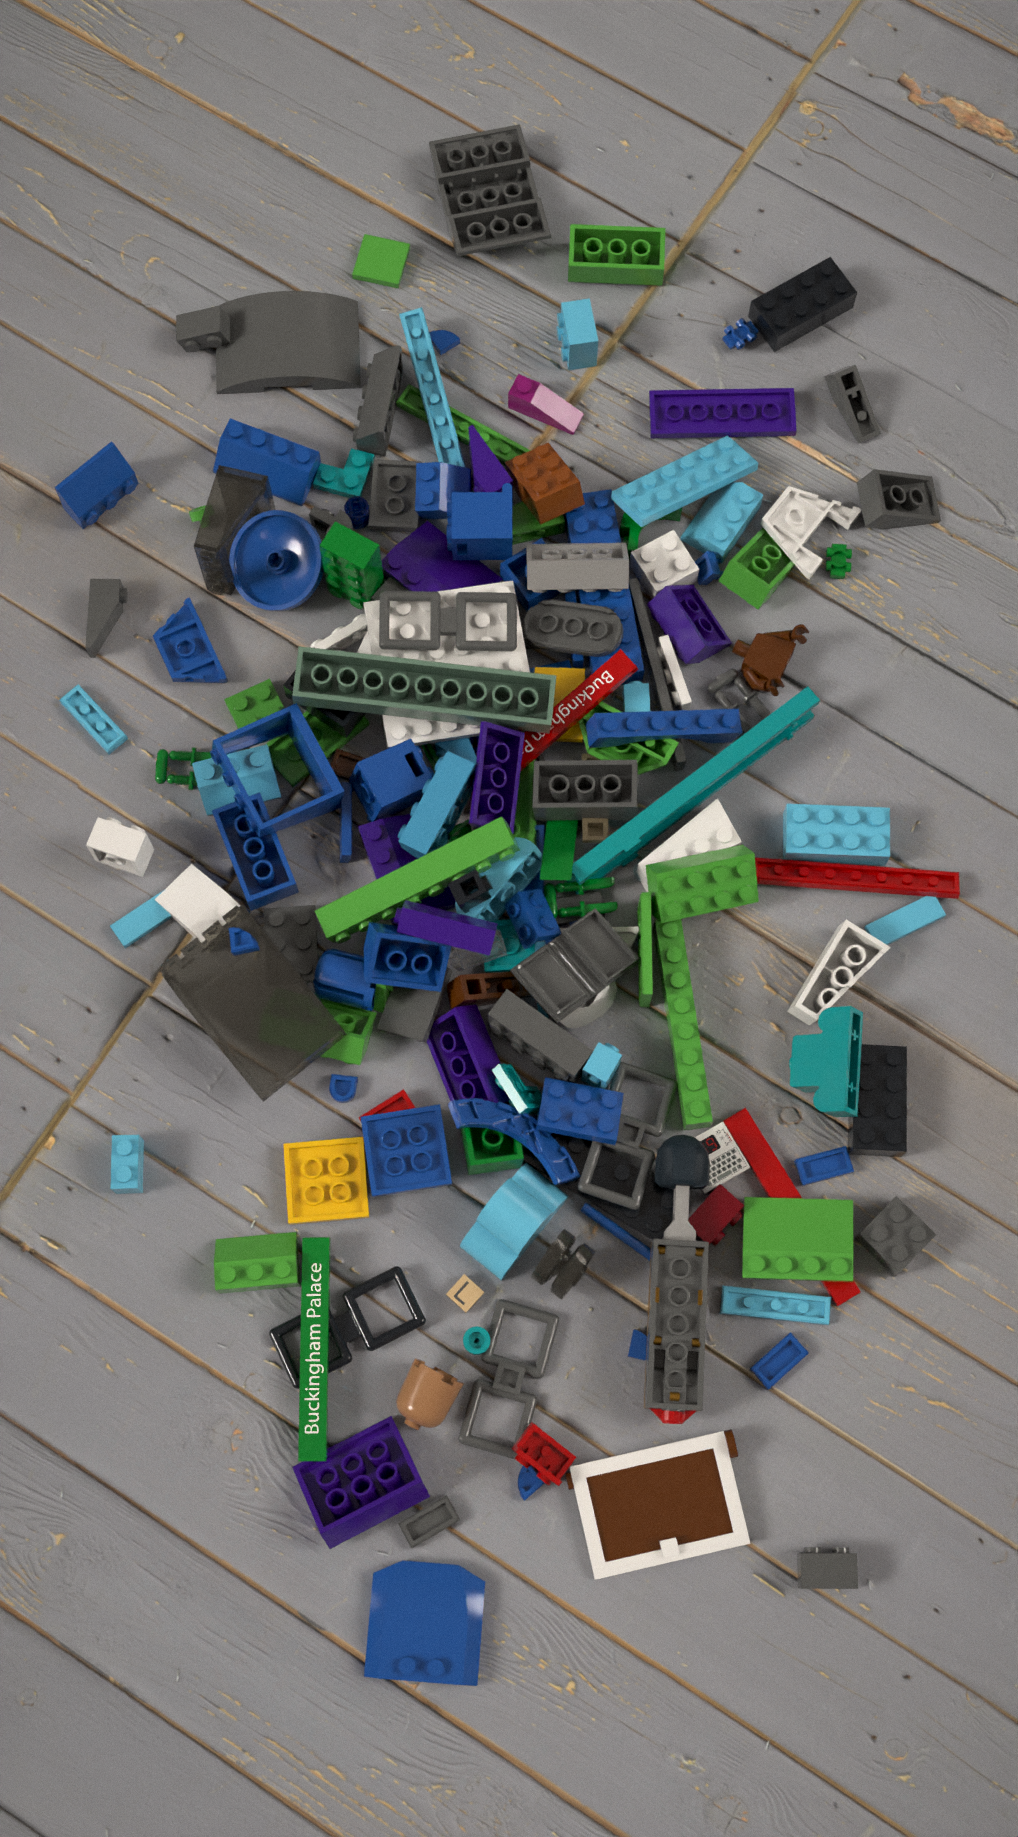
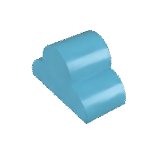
M515 837L520 849L515 852V856L507 861L502 862L499 860L491 864L489 870L480 873L481 876L486 875L493 887V889L489 890L492 898L469 909L467 913H464L457 902H455L456 912L486 921L498 920L506 911L505 903L517 892L523 891L541 870L543 854L537 846L525 838ZM474 889L471 894L478 891V889Z
M525 1163L491 1197L477 1217L475 1224L462 1240L460 1248L502 1281L569 1196L556 1185L554 1186L551 1181L531 1165Z

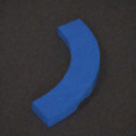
M479 1098L459 1099L448 1103L457 1129L466 1127L488 1128L516 1139L539 1159L548 1172L554 1186L581 1177L564 1146L561 1147L551 1136V1132L536 1130L537 1120L529 1114H519L515 1107L502 1102L494 1103L483 1101V1099Z

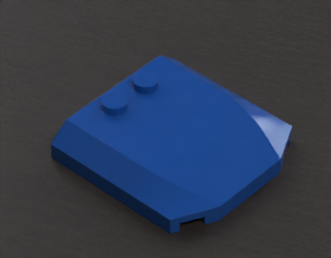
M402 1560L374 1572L364 1677L478 1686L485 1581L460 1565Z

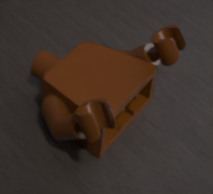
M800 624L795 626L793 630L757 633L752 644L739 639L736 641L732 653L744 658L740 671L752 689L771 692L773 696L779 695L777 687H785L781 678L796 647L794 642L796 640L800 644L807 642L806 637L802 635L809 633L806 626Z

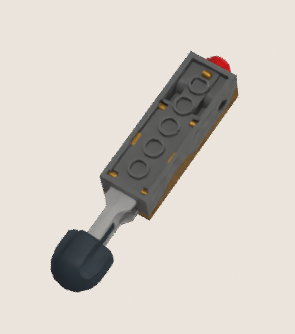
M685 1134L672 1136L663 1142L658 1149L655 1165V1182L660 1187L674 1189L673 1219L670 1226L664 1231V1239H653L651 1242L644 1408L650 1409L664 1424H683L695 1412L703 1410L709 1242L696 1241V1231L688 1221L689 1190L704 1189L709 1185L710 1162L708 1151L703 1143L695 1137Z

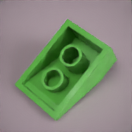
M762 528L729 561L719 582L759 610L796 565L767 531Z

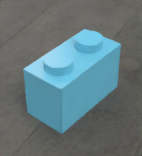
M598 1042L583 1068L581 1081L592 1087L607 1089L621 1062L622 1055L618 1053L619 1049L609 1043L603 1045Z
M112 1135L110 1189L116 1194L143 1193L144 1140L140 1135Z

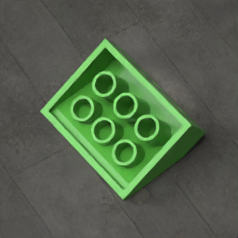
M744 1197L742 1278L853 1282V1200Z

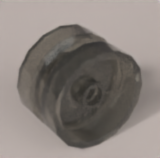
M566 1229L558 1235L531 1275V1278L540 1285L546 1284L547 1281L557 1275L551 1285L550 1292L561 1300L582 1278L588 1268L587 1265L596 1252L583 1243L571 1254V1250L576 1243V1237Z

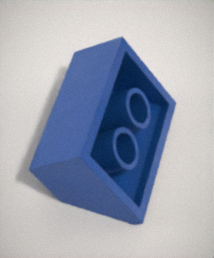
M111 441L59 483L55 490L64 510L84 529L88 525L94 524L106 510L114 508L122 497L132 493L139 483L135 472Z
M369 922L364 943V981L366 983L441 992L452 946L398 933V926Z

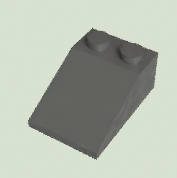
M874 469L857 482L865 527L892 529L934 524L941 521L932 476Z

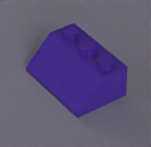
M693 584L665 586L647 604L651 611V616L659 623L664 631V635L669 636L671 643L677 650L678 657L685 664L700 663L732 644Z

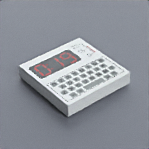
M724 1122L695 1137L703 1143L709 1155V1185L701 1189L704 1195L715 1189L719 1184L722 1185L751 1168Z

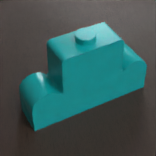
M852 1006L826 1008L821 1012L818 1019V1026L823 1031L821 1034L795 1035L792 1039V1054L789 1060L790 1086L805 1093L815 1092L813 1097L814 1106L823 1113L833 1117H857L863 1012Z

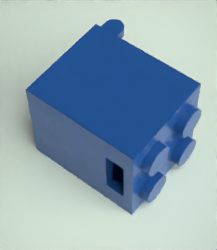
M509 483L503 484L502 492H452V502H447V549L452 551L453 560H507L512 557V485Z
M410 738L357 762L349 782L352 784V792L355 791L368 815L366 818L370 823L387 818L414 805L416 802H420L424 795L422 793L423 787L428 779L432 780L434 772L430 767L426 766L420 747L415 745Z

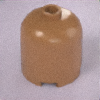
M415 1358L396 1399L398 1411L406 1417L404 1423L416 1430H419L421 1426L426 1428L437 1427L444 1421L464 1383L457 1381V1378L437 1367L432 1369L426 1366L425 1361Z

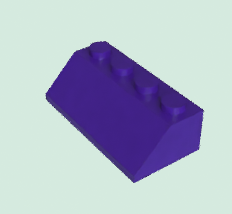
M486 721L481 722L469 824L473 830L503 817L513 834L525 733Z
M477 1004L455 1007L435 1020L427 1039V1044L450 1101L479 1098L483 1099V1101L502 1102L509 1105L510 1098L497 1085L495 1081L496 1076L492 1072V1069L501 1063Z

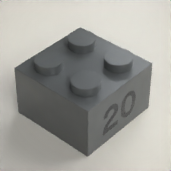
M896 1196L855 1239L892 1276H896L936 1234Z

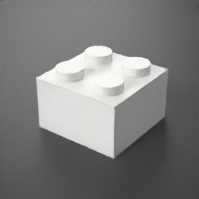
M674 530L631 552L629 565L651 600L665 586L691 585L697 582L699 568Z
M98 817L86 844L95 861L143 877L154 852L150 839L145 833L146 831L134 825H131L130 828L123 826L120 821L114 818L107 817L105 820Z

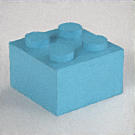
M590 298L562 302L561 313H557L558 326H556L558 341H562V361H567L568 370L597 366L598 336Z

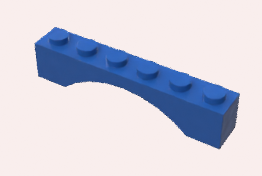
M739 709L595 713L585 723L589 748L615 747L654 739H692L705 743H731L742 733Z

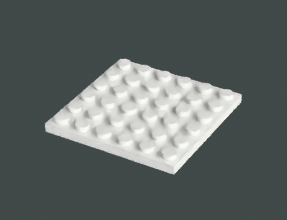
M513 581L438 592L441 595V608H456V595L459 592L515 594ZM380 600L364 602L372 655L530 672L518 605L517 648L515 651H459L456 648V636H440V648L438 650H384L379 647ZM390 601L389 639L430 640V602ZM466 602V641H507V603ZM382 715L388 748L410 738L415 745H424L476 737L480 734V726Z

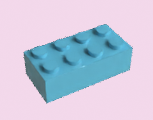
M786 804L783 812V859L885 866L890 858V808Z

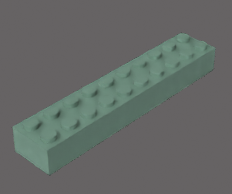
M299 646L292 697L293 703H297L300 706L480 726L482 721H486L513 730L549 734L552 724L556 675Z

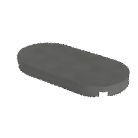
M543 600L527 611L523 621L527 639L535 647L544 650L601 657L615 651L623 639V626L619 617L611 609L602 606L559 600Z

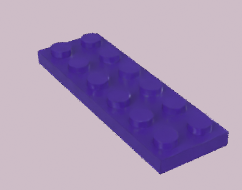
M794 388L649 390L651 439L725 437L727 435L729 437L796 436Z

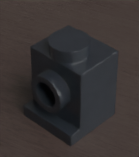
M476 869L448 883L458 906L464 913L492 898L489 890L493 889L488 877L486 875L481 876ZM474 889H478V891L471 894Z

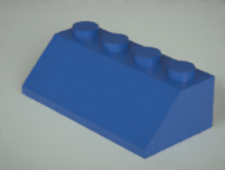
M230 418L220 437L213 473L303 506L321 463L320 452Z

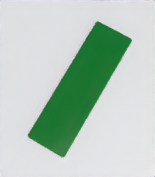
M547 820L540 880H571L578 820Z

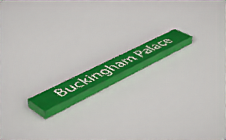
M330 1237L302 1238L299 1462L327 1461Z

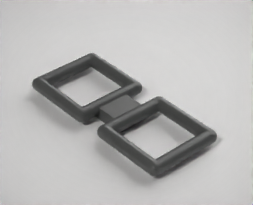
M382 591L379 602V647L384 650H438L440 648V636H456V648L459 651H515L517 648V596L514 593L459 592L456 595V608H441V595L436 591ZM390 601L430 602V640L389 639ZM466 602L507 603V641H466Z
M620 1062L609 1090L620 1092L625 1074L665 1087L654 1125L621 1114L615 1145L592 1141L578 1189L581 1192L636 1210L640 1207L655 1159V1153L652 1150L640 1147L639 1145L643 1133L655 1137L662 1135L677 1089V1081ZM602 1145L643 1159L631 1197L590 1183Z
M504 1299L497 1301L488 1331L491 1341L490 1346L482 1354L481 1360L484 1363L497 1366L498 1369L494 1383L482 1379L474 1381L458 1437L461 1444L511 1459L517 1456V1453L512 1450L511 1446L473 1436L471 1431L482 1392L525 1404L514 1445L530 1425L537 1397L534 1394L520 1391L524 1375L542 1378L545 1374L559 1323V1317L556 1314ZM505 1311L547 1323L536 1366L493 1354Z

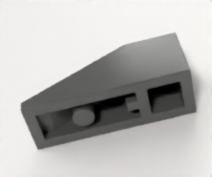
M847 366L824 376L832 399L856 441L861 443L881 434L857 366Z
M90 579L85 646L90 658L96 657L123 613V603L128 601L127 588L123 587L120 579Z

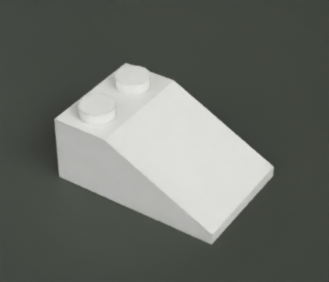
M193 864L182 872L155 899L210 953L229 935V928L237 927L247 917L242 906Z

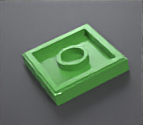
M364 234L352 273L353 279L399 289L410 251V244Z

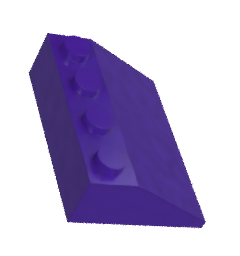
M426 521L395 545L381 561L384 579L387 581L391 576L409 591L438 592L503 582L500 576L479 560H453L452 551L447 549V535L429 521Z
M410 814L382 818L358 826L375 880L417 859L405 851L398 842L399 831L404 824L407 825L412 817ZM448 886L444 888L443 893L434 897L428 896L422 899L420 904L449 910L455 908L456 900ZM394 918L390 919L391 925L398 926V923H394Z
M392 1416L328 1448L327 1461L301 1462L292 1467L320 1535L329 1549L430 1497Z

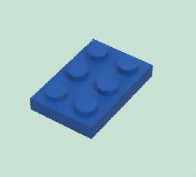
M545 1077L536 1130L615 1145L624 1093Z

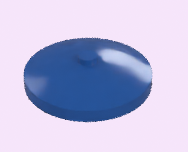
M271 510L254 516L238 531L230 550L229 568L236 589L246 601L261 609L286 611L298 607L312 596L322 579L324 568L319 547L322 540L316 529L307 520L294 513L283 510Z

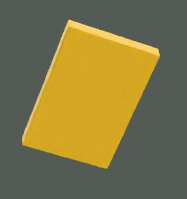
M535 667V673L556 675L553 707L585 680V669ZM579 722L555 742L583 743Z

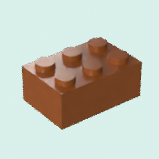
M549 442L505 462L507 473L513 480L514 491L540 524L585 504L579 479Z

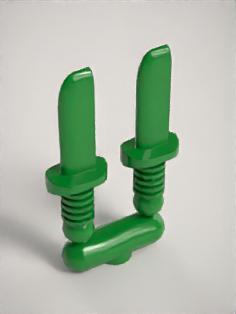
M192 747L191 753L190 751L177 752L173 750L168 754L165 749H160L157 753L155 781L158 784H163L167 779L169 784L188 785V790H193V786H197L194 771H190L189 776L173 774L167 776L168 756L171 760H188V762L190 761V766H192L194 762L212 758L210 752H198L197 748Z
M614 877L587 879L581 885L576 881H572L570 883H558L556 886L548 883L544 886V896L554 918L558 915L562 918L581 915L582 918L593 909H596L600 914L614 912L618 908L617 902L585 905V901H579L580 907H562L557 910L556 891L562 893L564 891L574 892V890H578L579 895H584L583 890L612 887L615 884Z

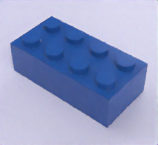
M260 792L249 796L262 822L265 823L271 820ZM236 802L212 810L251 911L299 893L276 832L259 838L256 831L252 832L246 822L248 816L244 809L240 810Z

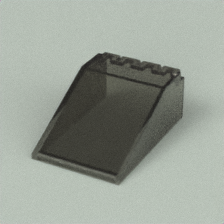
M242 904L240 907L236 905L222 916L226 922L225 925H222L217 920L201 933L205 941L201 942L196 937L180 950L185 957L181 959L175 954L161 965L163 968L160 972L184 1006L264 1102L344 1038L347 1033L259 920ZM236 927L250 933L256 939L260 950L234 956L231 953L229 928Z

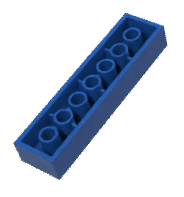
M611 489L583 493L585 504L563 514L568 543H621L614 501L611 499ZM576 589L578 603L611 609L619 617L623 626V639L615 651L601 657L588 656L590 673H594L621 649L638 668L621 685L628 684L631 681L643 682L644 666L630 589H623L619 592H612L608 589L585 592L583 589Z

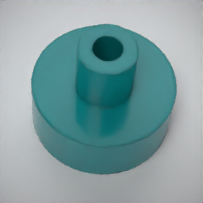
M475 1326L465 1332L463 1344L470 1354L481 1355L490 1346V1335L484 1328Z

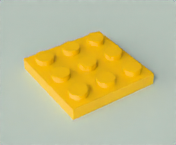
M363 1137L283 1144L289 1225L370 1218Z

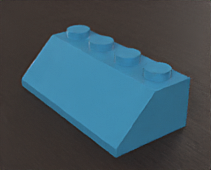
M449 751L446 752L444 757L438 759L434 769L436 772L432 780L428 779L423 787L422 793L424 795L420 802H416L411 809L410 816L412 817L407 825L404 824L399 831L398 842L405 851L418 859L446 845L449 839L448 833L454 829L473 794L475 763Z

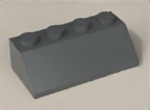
M399 345L374 354L372 364L368 363L366 377L369 378L368 385L364 384L362 389L364 404L359 406L357 420L360 423L359 427H355L353 431V442H356L357 450L386 456L396 410V401L398 400L403 376L402 348Z

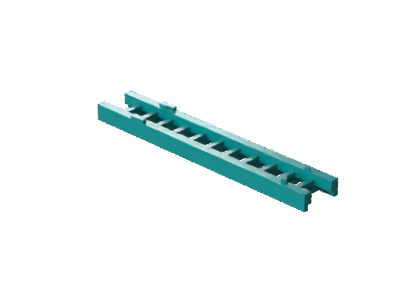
M808 686L574 862L572 868L573 877L567 882L576 881L581 885L587 879L605 878L620 865L623 868L639 856L637 852L783 741L792 739L795 732L814 718L815 715L811 709L819 704L820 699Z

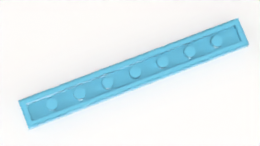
M423 308L401 313L399 315L438 461L465 467Z

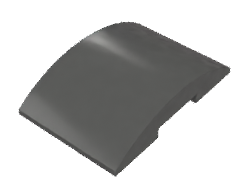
M520 124L429 141L444 216L458 256L551 238L543 204L538 196L530 168V158Z
M277 291L244 296L219 305L230 317V343L216 347L217 394L265 392V387L312 385L313 390L361 388L358 301L321 292Z

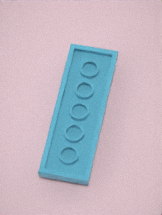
M727 435L612 491L611 499L640 527H643L758 469V462Z

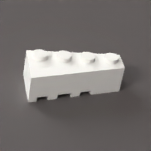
M718 798L638 863L636 874L646 892H648L646 865L741 845L742 841Z
M846 919L835 930L787 1012L804 1023L811 1025L819 1019V1015L823 1010L830 1008L891 947Z

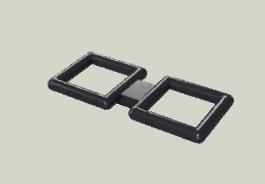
M395 1266L343 1293V1300L349 1311L334 1318L329 1308V1334L340 1356L329 1361L328 1374L352 1361V1355L347 1347V1343L361 1337L367 1350L374 1351L426 1323L425 1316L399 1266ZM394 1279L413 1318L374 1338L357 1304L356 1298ZM301 1314L269 1331V1336L292 1386L296 1389L300 1388V1374L282 1336L301 1327Z

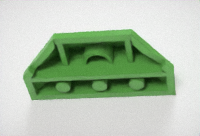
M602 701L578 721L589 755L599 760H637L638 775L666 766L679 742L673 739H654L615 747L589 748L585 723L595 713L621 712Z

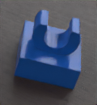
M706 551L694 561L699 568L697 579L699 585H708L714 579H719L724 572L720 571L718 566L721 563V559L716 558L713 551Z

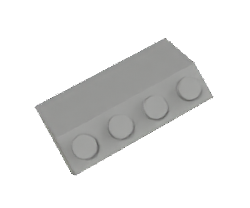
M626 543L526 544L527 590L543 593L547 590L571 592L572 589H583L585 592H595L598 589H608L612 592H619L623 589H629V556Z

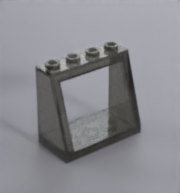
M221 465L218 466L194 543V550L206 588L213 594L231 595L236 589L233 583L234 576L229 556L232 543L238 531L254 516L262 512L275 510L268 476Z

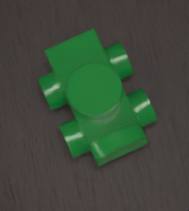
M832 543L831 547H827L826 557H831V561L826 560L825 570L830 571V578L844 579L845 572H851V562H846V559H851L852 549H847L845 544Z

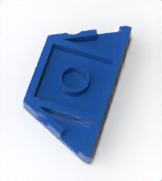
M189 597L185 599L181 609L176 614L173 613L167 619L166 624L156 631L153 639L173 682L226 683L228 680Z

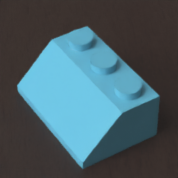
M732 482L712 492L680 537V540L702 553L706 551L715 552L716 558L721 559L722 564L759 511L763 494L743 482Z
M267 744L227 755L249 796L260 792L264 802L282 797L270 749ZM212 758L192 763L207 816L213 815L212 810L235 802L234 795L236 794L232 786L227 787L222 777L224 771L220 764L216 765Z

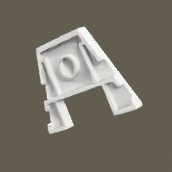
M788 486L762 518L760 524L803 575L810 579L821 565L823 559L803 547V545L826 517H829L848 530L859 517L862 510L854 506L852 509L841 506V502L835 500L828 502L819 499L816 494Z

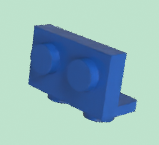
M541 889L517 892L505 903L507 914L524 949L530 948L538 941L555 939L560 936V928Z

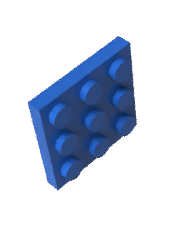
M440 1104L361 1117L372 1198L452 1185Z

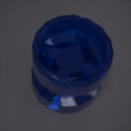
M360 496L349 498L344 505V510L352 522V527L354 529L365 528L369 524L368 502Z

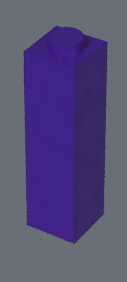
M405 900L402 908L397 907L394 923H398V933L489 956L498 923Z

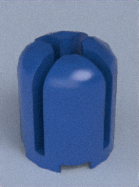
M334 948L327 949L320 956L315 969L313 989L316 996L320 999L372 1011L374 1008L373 996H375L376 984L364 981V956Z

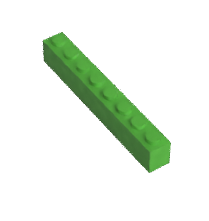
M500 817L315 910V913L326 938L333 943H344L351 938L352 934L358 931H367L369 922L376 923L382 919L389 920L394 918L397 907L402 908L405 900L420 904L421 900L428 896L434 897L443 893L444 888L448 887V883L475 869L479 873H483L491 868V864L499 860L503 862L513 858L515 852L520 849L508 823L503 817Z
M678 919L660 923L658 920H655L653 932L683 1129L685 1131L709 1128L713 1119L682 921Z

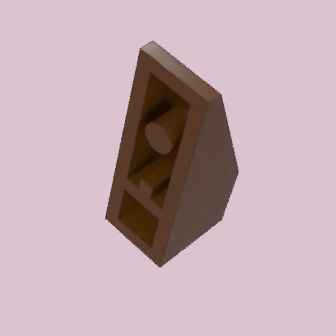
M511 971L459 975L447 985L451 1009L477 1004V1007L495 1004L506 989L520 999L532 996Z

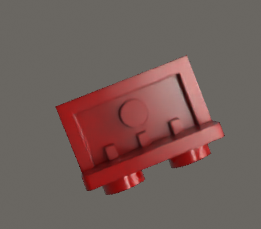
M533 1422L530 1423L512 1447V1450L517 1453L514 1459L527 1469L530 1465L535 1467L539 1471L536 1476L548 1486L552 1482L560 1486L562 1483L560 1479L576 1459V1456Z

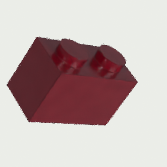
M721 1184L714 1189L688 1218L689 1223L696 1231V1240L709 1242V1245L712 1244L714 1246L726 1235L722 1232L728 1224L733 1227L743 1216L740 1211L744 1205Z

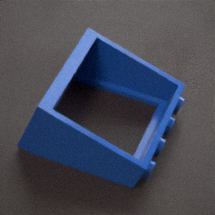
M297 703L213 740L212 750L210 751L211 757L216 765L220 764L224 771L222 777L227 787L232 786L236 794L234 799L238 808L245 810L248 816L246 818L248 827L252 832L256 831L259 838L340 808L344 789ZM289 734L322 796L263 823L227 755Z

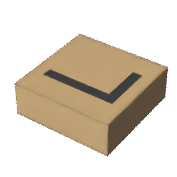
M464 1274L447 1292L446 1296L467 1313L481 1298L484 1291Z

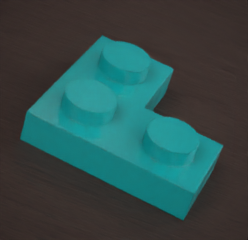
M351 448L344 469L320 463L313 482L314 489L360 501L374 463V454Z
M498 1064L492 1069L496 1076L495 1081L497 1085L507 1093L510 1098V1105L515 1107L519 1114L539 1113L542 1094L537 1086H525L511 1064Z

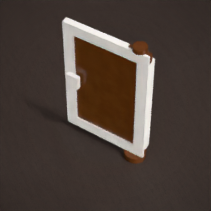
M732 1429L570 1466V1472L565 1473L569 1490L575 1489L595 1580L751 1544L730 1460L731 1458L738 1457Z

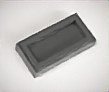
M446 1495L401 1521L398 1525L412 1549L460 1521V1518Z

